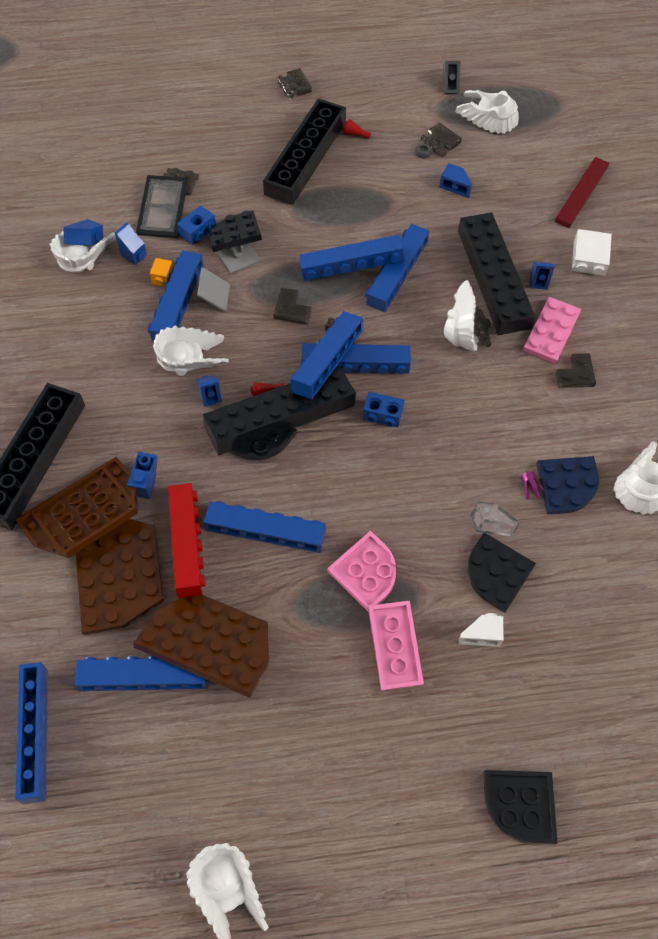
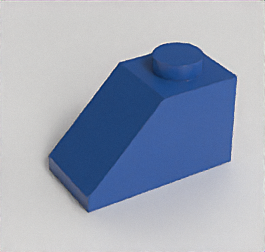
M448 163L441 175L439 187L469 198L472 183L464 168Z
M89 219L64 227V244L93 245L103 239V225Z
M125 223L115 232L120 255L135 265L147 255L145 244L128 223Z
M533 261L530 271V288L548 290L555 264Z
M215 375L197 379L204 407L222 402L219 382Z

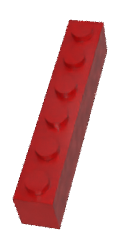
M192 483L168 486L175 590L178 599L203 595L202 587H206L205 575H201V569H204L203 557L199 556V552H202L203 548L201 539L198 540V535L201 534L200 523L196 522V518H200L199 507L195 506V502H198L197 490H193Z

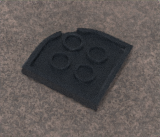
M243 211L241 214L227 215L224 220L217 223L211 229L209 234L213 252L262 240L254 211Z
M291 427L288 431L277 432V435L266 436L265 439L258 440L255 443H246L244 447L231 449L230 453L247 460L271 458L287 447L297 434V429Z
M483 533L471 551L467 571L475 592L483 600L506 613L536 563L490 535Z
M484 770L485 803L489 815L496 826L507 836L522 843L558 844L552 772Z

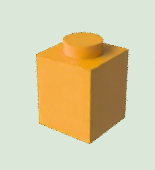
M155 258L149 273L152 285L165 287L166 283H169L171 271L174 269L172 261Z

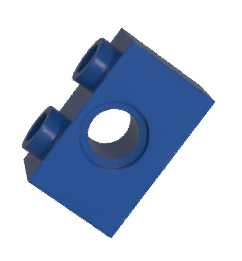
M200 205L177 223L179 236L194 245L216 225L215 215Z

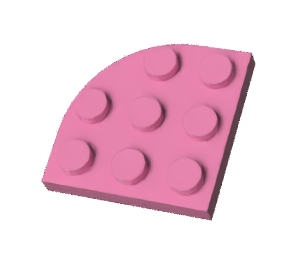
M369 531L328 567L327 572L368 611V606L379 605L393 589L396 579V563L389 548L373 532Z

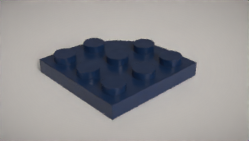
M594 456L537 461L540 483L545 490H542L547 515L578 511L584 508L596 494L599 485V475Z

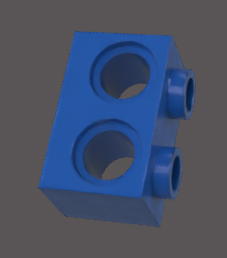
M368 392L363 408V420L384 424L388 427H399L405 400Z

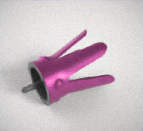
M525 471L520 478L524 484L527 500L530 498L529 485L536 497H540L537 484L543 491L545 490L537 481L535 472Z

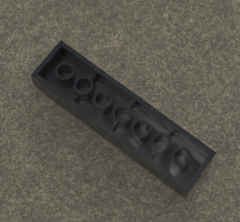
M319 98L316 100L264 178L263 190L265 196L291 205L295 203L346 121V107Z
M493 213L460 218L458 233L498 336L531 330L535 314Z
M338 366L313 399L292 393V384L290 383L204 413V428L219 456L230 452L233 448L244 447L249 442L252 444L258 440L265 439L266 436L271 437L277 435V432L282 433L288 431L291 427L296 428L355 406L356 392L341 367Z
M47 383L0 458L1 527L13 530L17 523L15 519L21 516L85 407L80 393Z

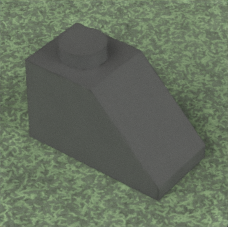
M461 61L444 62V93H459Z

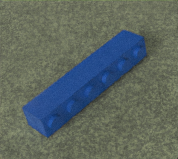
M411 224L408 229L404 230L401 241L405 261L382 266L379 276L376 275L373 281V286L369 287L365 297H367L368 306L386 312L428 243L429 230Z
M400 234L299 255L304 281L405 261Z
M182 250L180 257H177L175 269H172L170 274V281L166 283L165 293L160 297L159 307L154 312V320L148 327V333H150L152 341L155 340L156 335L160 333L161 329L165 330L167 327L173 328L174 326L179 328L201 273V268H203L202 254Z
M343 311L335 319L334 324L331 328L327 329L325 336L318 341L315 349L310 351L305 362L303 361L298 371L291 376L292 393L309 399L314 398L362 333L363 317Z
M302 343V362H305L310 351L314 350L318 343ZM353 344L336 367L340 366L344 373L409 374L411 364L410 345Z
M210 501L204 519L206 531L321 553L326 533V524L318 520L309 521L298 516L288 517L278 512L267 513L261 509L252 510L241 505L231 506L221 501Z
M129 656L127 659L106 657L105 660L86 657L84 660H77L74 686L78 691L207 689L208 680L154 656H149L148 659H140L136 656Z
M42 662L19 665L15 800L22 804L46 801L48 669Z

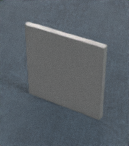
M250 243L217 251L230 274L261 262Z
M201 268L197 296L226 312L230 283L207 269Z

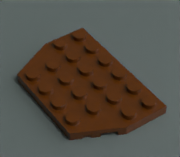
M115 457L16 518L15 521L34 547L70 558L138 514L137 489L127 486L131 473Z
M128 519L76 553L81 632L83 635L125 628L141 614L143 616L152 607H156L164 601L154 525Z
M204 595L180 598L153 614L134 641V648L251 698L269 665L268 622Z

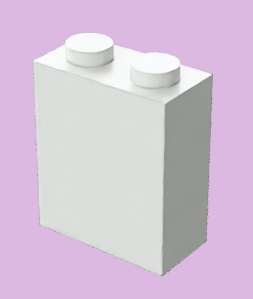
M578 229L574 239L571 271L605 276L610 265L612 234Z

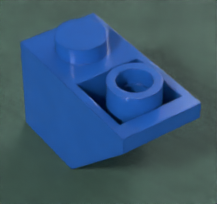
M138 452L127 484L128 487L137 489V497L150 499L156 478L157 455Z

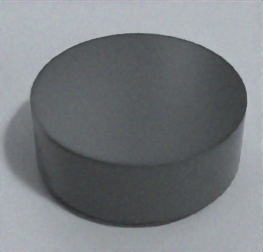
M419 144L416 147L415 153L419 158L424 159L431 155L432 149L428 144Z

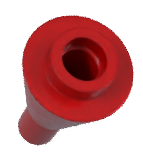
M351 119L344 122L342 128L344 134L370 138L371 133L363 130Z
M254 382L253 386H251V395L253 397L284 386V383L273 385Z

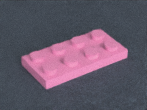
M549 297L523 351L556 364L581 309Z
M410 601L368 606L381 691L423 686L424 681Z

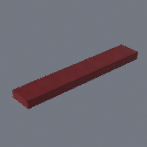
M597 157L593 159L557 215L556 223L568 228L571 227L607 170L609 162Z

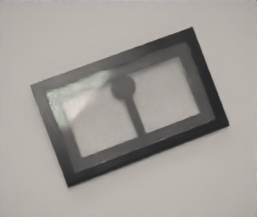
M147 175L136 228L137 235L178 238L177 223L182 218L188 178Z

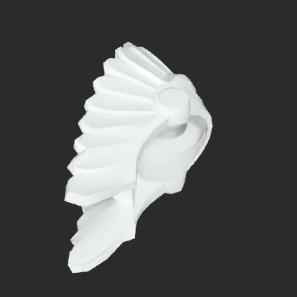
M479 90L465 91L463 96L471 98V100H475L479 104L477 105L471 101L470 103L457 106L455 110L462 117H467V121H472L478 127H483L485 130H489L491 133L496 132L497 134H505L507 131L511 132L512 128L514 129L518 125L519 120L517 103L506 91H500L499 93H485Z
M62 231L61 235L57 234L52 239L50 250L62 269L73 273H80L84 270L93 269L94 261L114 241L116 236L115 232L93 245L64 244V231Z
M466 280L460 285L457 293L454 295L456 303L453 309L448 311L444 336L456 347L461 346L470 351H477V343L479 342L477 337L479 333L477 332L478 321L475 319L476 315L474 314L476 312V301L469 281Z
M174 326L173 328L167 327L165 330L161 329L154 340L153 348L157 355V362L167 371L176 372L179 376H183L187 371L222 366L229 363V359L203 358L202 350L208 351L210 348L223 342L224 335L221 334L216 335L214 332L209 333L207 330L202 332L200 329H186L184 326L181 328Z
M654 441L650 443L648 448L642 451L628 469L617 477L613 489L616 493V498L620 500L621 504H624L627 510H633L635 513L640 512L642 515L647 513L653 514L655 511H658V463L651 460L657 447V443Z
M229 843L205 847L190 862V869L186 873L190 896L195 898L196 905L201 907L208 924L213 925V931L218 939H231L230 925L225 913L234 910L242 903H244L249 914L253 916L262 930L266 931L269 928L264 920L265 913L262 909V904L258 900L259 894L255 890V884L252 881V872L248 869L250 866L249 861L245 859L243 852H240L236 846H230Z

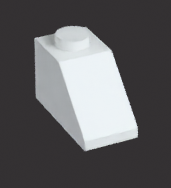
M495 613L481 615L461 633L459 644L500 647L504 641L503 616H497Z

